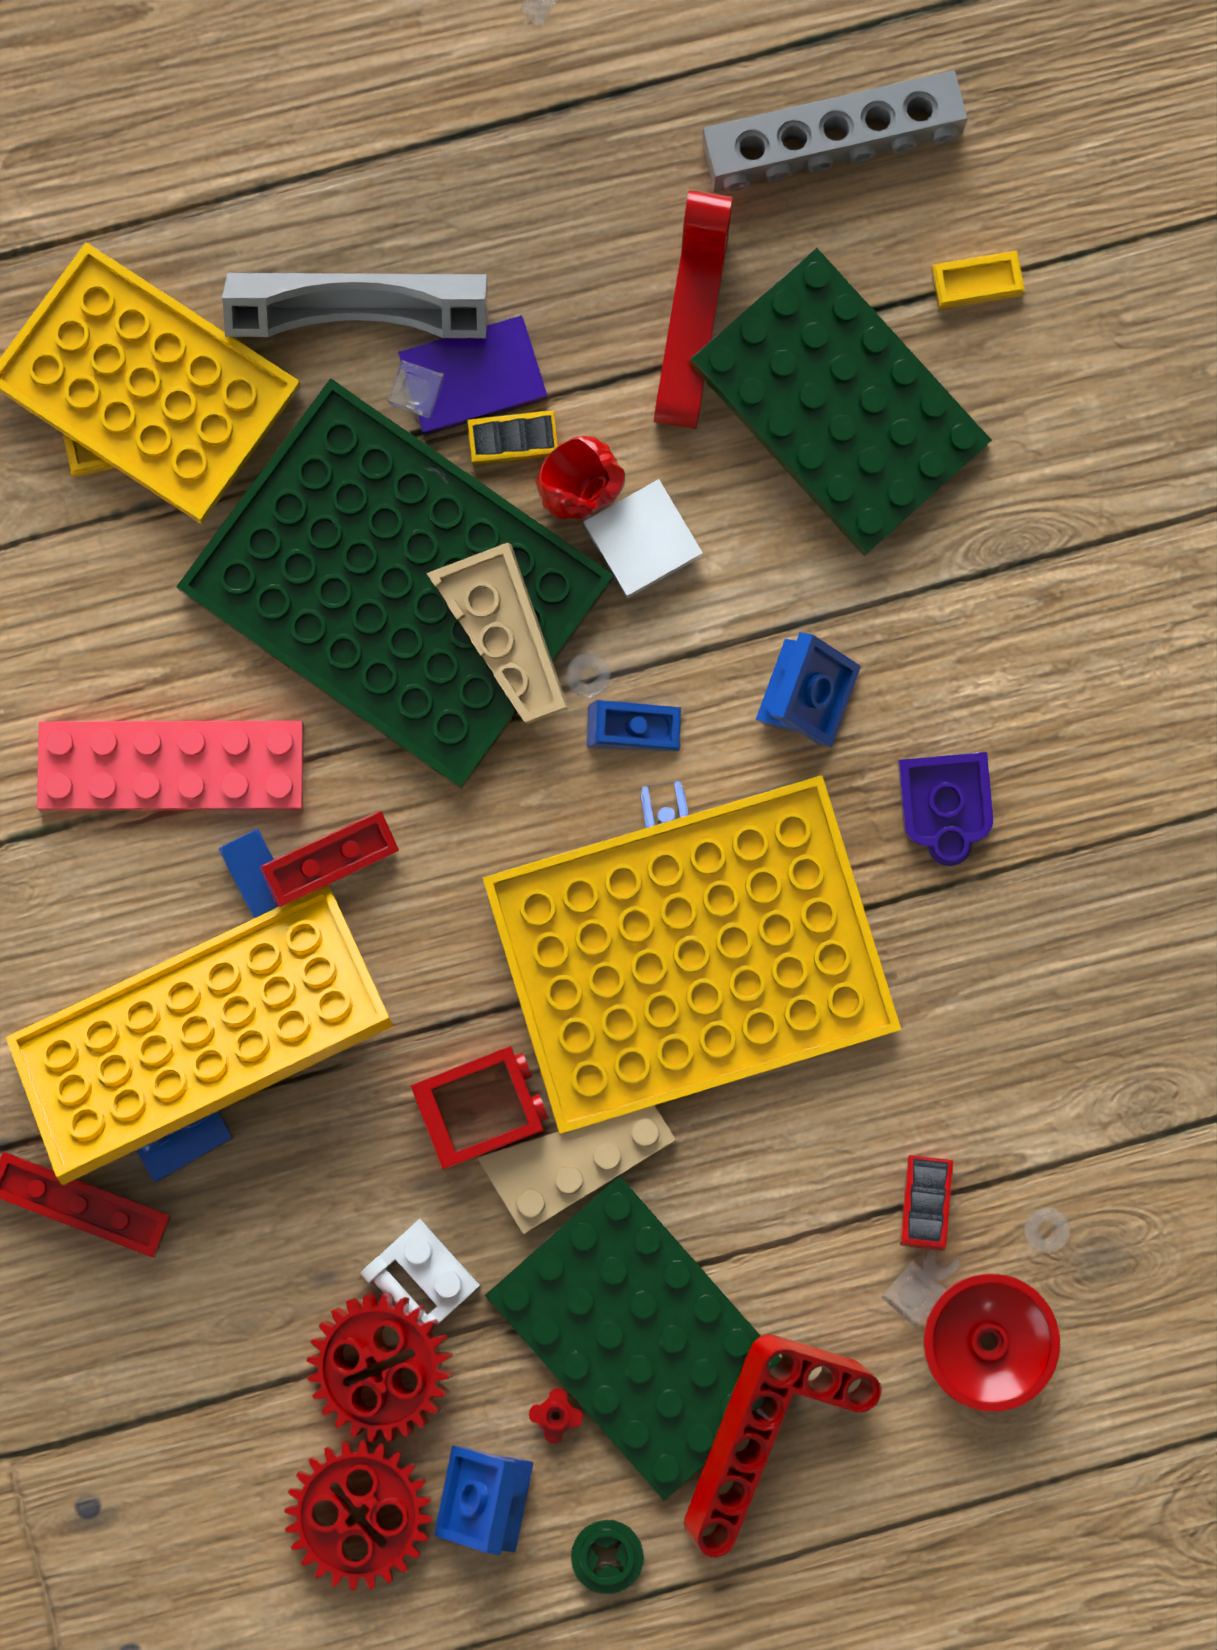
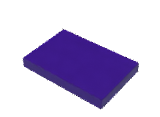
M523 315L487 325L486 338H443L398 352L423 436L467 424V420L487 418L548 399Z

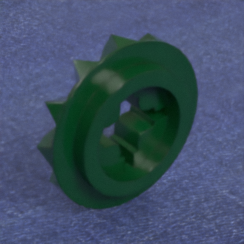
M616 1520L595 1521L585 1527L576 1537L571 1551V1563L578 1580L588 1589L601 1594L618 1593L631 1586L638 1578L644 1560L643 1547L638 1536L629 1526ZM619 1540L621 1543L615 1556L623 1570L621 1571L617 1566L613 1567L607 1564L604 1568H600L597 1573L593 1570L597 1567L599 1555L596 1552V1548L591 1544L594 1542L597 1546L601 1545L607 1549L612 1544L615 1545Z

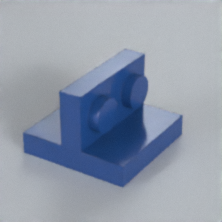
M799 632L797 641L785 639L756 720L765 726L798 732L818 745L832 747L861 666L813 634Z
M218 1110L135 1151L140 1156L154 1183H157L234 1137Z
M452 1445L434 1536L485 1553L501 1555L502 1551L516 1553L534 1462L520 1458L487 1454L467 1447Z

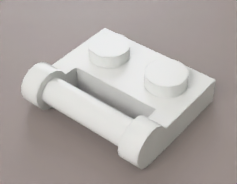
M421 1219L417 1220L360 1272L368 1283L373 1281L384 1294L391 1293L394 1306L401 1298L408 1297V1311L412 1312L420 1306L386 1269L396 1260L437 1305L428 1315L424 1312L421 1320L426 1323L437 1319L439 1321L437 1325L480 1286Z

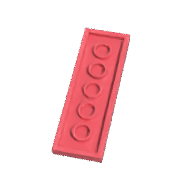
M303 721L39 722L37 809L39 811L303 810L304 723Z

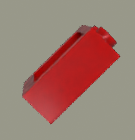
M509 1046L410 1085L444 1171L544 1132L541 1122L549 1118L540 1095L530 1096L525 1080L532 1078V1074L523 1053L514 1055L512 1047ZM505 1062L528 1124L456 1151L433 1090Z

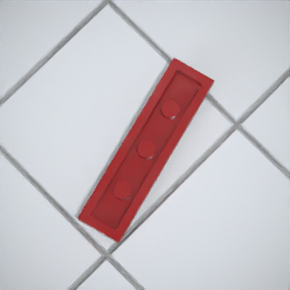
M2 1152L0 1157L1 1200L149 1257H156L171 1215L78 1179L62 1185L56 1177L54 1170L13 1154Z

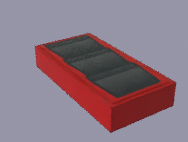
M914 1155L908 1156L899 1246L945 1251L954 1160Z

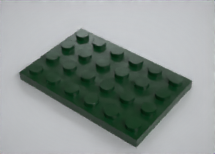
M817 247L698 351L688 362L863 556L868 554L992 441Z
M620 1175L485 1295L664 1501L705 1465L749 1349L753 1342L761 1337ZM778 1355L773 1357L768 1368H773L779 1364L781 1358ZM766 1396L756 1400L752 1410L759 1409L765 1402Z

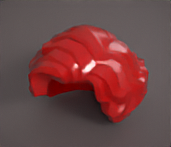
M576 436L560 444L547 456L540 468L536 485L543 507L548 509L551 515L558 519H585L593 515L597 510H601L614 503L625 486V472L606 443L591 436Z

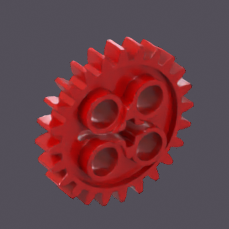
M373 1293L363 1296V1307L356 1298L346 1301L348 1313L338 1307L331 1311L335 1323L324 1321L319 1324L321 1331L326 1337L311 1339L310 1343L320 1350V1354L307 1358L308 1363L318 1366V1372L308 1376L307 1380L320 1382L322 1387L312 1397L313 1399L326 1397L328 1404L324 1407L322 1414L327 1415L336 1411L339 1414L335 1423L337 1429L348 1422L352 1423L351 1437L360 1435L366 1428L368 1441L373 1442L379 1438L382 1430L387 1442H390L397 1437V1427L407 1437L414 1433L412 1421L422 1428L429 1423L425 1411L435 1414L441 1410V1406L434 1397L449 1395L450 1391L441 1385L440 1381L449 1379L454 1374V1372L442 1368V1362L452 1358L453 1353L440 1352L439 1345L444 1343L448 1337L447 1335L434 1337L432 1330L439 1321L434 1319L424 1323L421 1320L425 1311L424 1306L409 1312L408 1297L401 1298L395 1306H393L391 1293L383 1294L379 1304ZM385 1326L393 1327L399 1335V1344L396 1349L386 1345L383 1340L382 1334ZM346 1344H351L357 1349L359 1353V1363L357 1366H351L345 1361L343 1349ZM408 1349L415 1351L414 1357L398 1363L383 1372L376 1373L352 1385L345 1383L346 1377L364 1370L377 1362L384 1361ZM403 1368H409L416 1374L418 1383L415 1390H410L403 1385L401 1381V1371ZM364 1386H369L376 1392L378 1400L375 1408L368 1407L362 1401L361 1391Z
M363 1439L359 1444L358 1451L353 1452L350 1443L346 1440L342 1442L341 1455L339 1456L328 1446L324 1449L327 1462L323 1464L319 1459L311 1457L308 1461L314 1471L312 1475L303 1471H299L296 1474L297 1478L304 1484V1487L302 1489L290 1488L288 1490V1494L297 1499L298 1503L297 1505L286 1507L284 1513L296 1516L297 1522L287 1526L285 1531L299 1533L300 1539L291 1546V1549L299 1550L305 1548L308 1552L301 1562L302 1566H306L313 1561L319 1564L315 1578L319 1579L327 1571L332 1572L333 1587H336L343 1577H348L349 1587L352 1591L357 1588L360 1578H365L369 1589H374L376 1575L381 1574L383 1579L389 1584L393 1581L391 1570L393 1566L404 1573L408 1571L409 1567L404 1559L405 1555L419 1558L421 1555L419 1549L413 1544L414 1541H427L429 1539V1535L419 1529L420 1524L432 1522L433 1516L421 1513L420 1507L429 1504L432 1499L428 1496H418L417 1490L426 1483V1480L418 1479L412 1481L409 1476L414 1471L416 1465L412 1463L402 1469L398 1465L402 1455L401 1451L396 1452L390 1459L384 1457L385 1443H380L375 1452L371 1453L369 1452L367 1439ZM354 1470H366L372 1476L373 1487L369 1493L358 1494L351 1489L349 1478ZM336 1482L339 1484L355 1507H361L363 1504L368 1507L369 1512L365 1518L386 1539V1546L382 1547L376 1542L364 1523L359 1521L353 1525L349 1521L348 1517L351 1516L352 1510L331 1489L332 1483ZM329 1500L336 1504L339 1516L334 1524H322L316 1518L315 1507L319 1501ZM393 1504L400 1508L403 1513L401 1526L389 1529L381 1524L378 1514L382 1506ZM350 1535L362 1536L367 1541L369 1550L367 1556L363 1559H353L347 1555L344 1544L346 1538Z

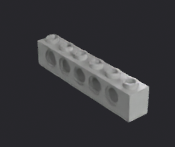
M952 70L704 127L702 144L714 190L725 188L727 192H734L748 187L750 182L767 178L768 182H778L789 178L792 172L808 169L812 173L821 172L831 168L835 162L850 159L852 163H860L875 157V153L892 150L893 153H904L916 148L918 143L934 140L936 144L953 141L959 137V134L964 132L967 114L956 72ZM913 109H921L928 114L929 119L918 122L911 119L908 112ZM874 118L881 119L886 123L887 128L883 131H874L867 126L866 122ZM830 128H838L845 133L846 137L840 141H833L828 139L824 132ZM793 137L801 140L804 147L800 150L792 151L787 149L782 142L787 138ZM747 147H754L760 150L763 155L757 160H748L740 152Z

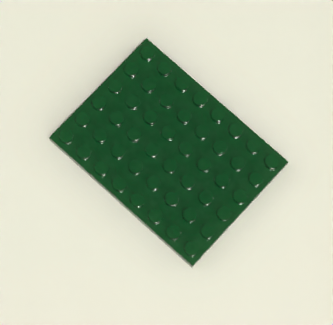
M330 378L176 587L181 593L462 790L514 718L517 710L427 573L502 544L510 543L552 662L556 660L613 581L614 575Z

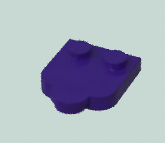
M987 752L897 760L903 826L907 837L917 845L928 846L931 857L939 864L954 866L962 863L971 852L972 842L986 837L993 826Z

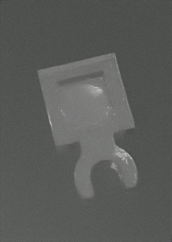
M929 1249L923 1259V1269L912 1261L881 1296L882 1299L914 1327L922 1321L932 1309L937 1299L946 1291L937 1281L951 1277L960 1265V1261L955 1259L947 1268L939 1267L935 1262V1255L939 1250Z

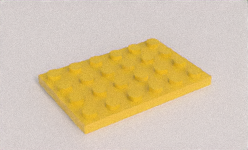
M85 242L0 357V393L201 525L301 387L298 379L233 337H225L224 331L87 242Z

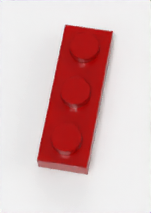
M377 811L259 866L277 907H281L398 852L399 848L382 811Z

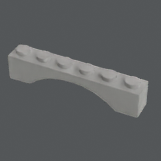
M227 273L222 296L225 337H270L286 330L312 324L358 320L406 325L442 338H486L488 318L487 274Z

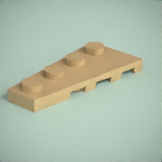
M510 543L502 544L427 573L526 724L569 709Z
M654 1105L559 1134V1132L552 1133L477 1157L520 1230L525 1234L670 1145L676 1139Z

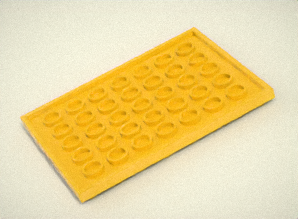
M822 775L482 877L559 1134L901 1030Z

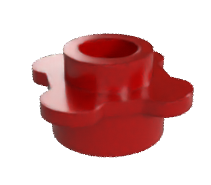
M559 1388L551 1390L547 1400L540 1405H533L529 1410L530 1420L541 1426L545 1432L544 1437L549 1443L560 1442L567 1430L571 1427H579L583 1421L582 1412L571 1406L567 1401V1393ZM557 1411L560 1413L559 1420L552 1419L551 1415L553 1412Z

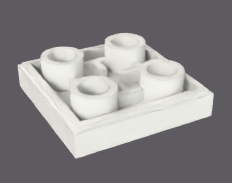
M659 479L583 522L585 529L627 599L703 556V552Z

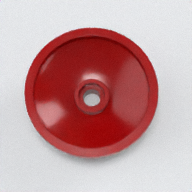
M979 1274L953 1284L934 1303L924 1328V1355L933 1378L951 1398L977 1410L1005 1411L1029 1402L1048 1384L1059 1360L1060 1333L1056 1318L1049 1304L1030 1285L1007 1275ZM985 1333H991L996 1338V1345L991 1350L983 1349L980 1344V1339Z

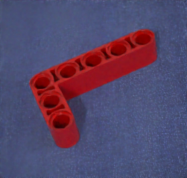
M692 190L688 192L683 222L682 250L656 400L654 423L697 429L705 381L688 362L712 340L729 236L733 197Z
M767 1334L753 1342L684 1519L685 1532L703 1554L708 1557L718 1558L726 1555L733 1548L793 1393L854 1412L863 1413L877 1405L882 1393L881 1384L861 1363L851 1358L776 1335ZM782 1354L779 1364L773 1368H768L771 1359L776 1355ZM822 1366L819 1375L815 1379L809 1380L811 1372L815 1368ZM861 1379L858 1388L848 1393L851 1384L855 1380ZM766 1396L763 1405L759 1409L752 1410L755 1401ZM749 1439L747 1447L740 1452H736L739 1443ZM733 1481V1485L726 1493L719 1494L723 1485ZM717 1523V1526L712 1533L703 1536V1533L707 1527Z

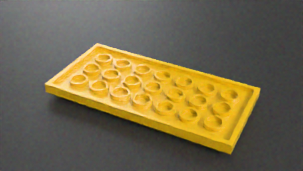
M328 884L7 1036L6 1040L54 1172L61 1184L64 1185L393 1027V1024Z

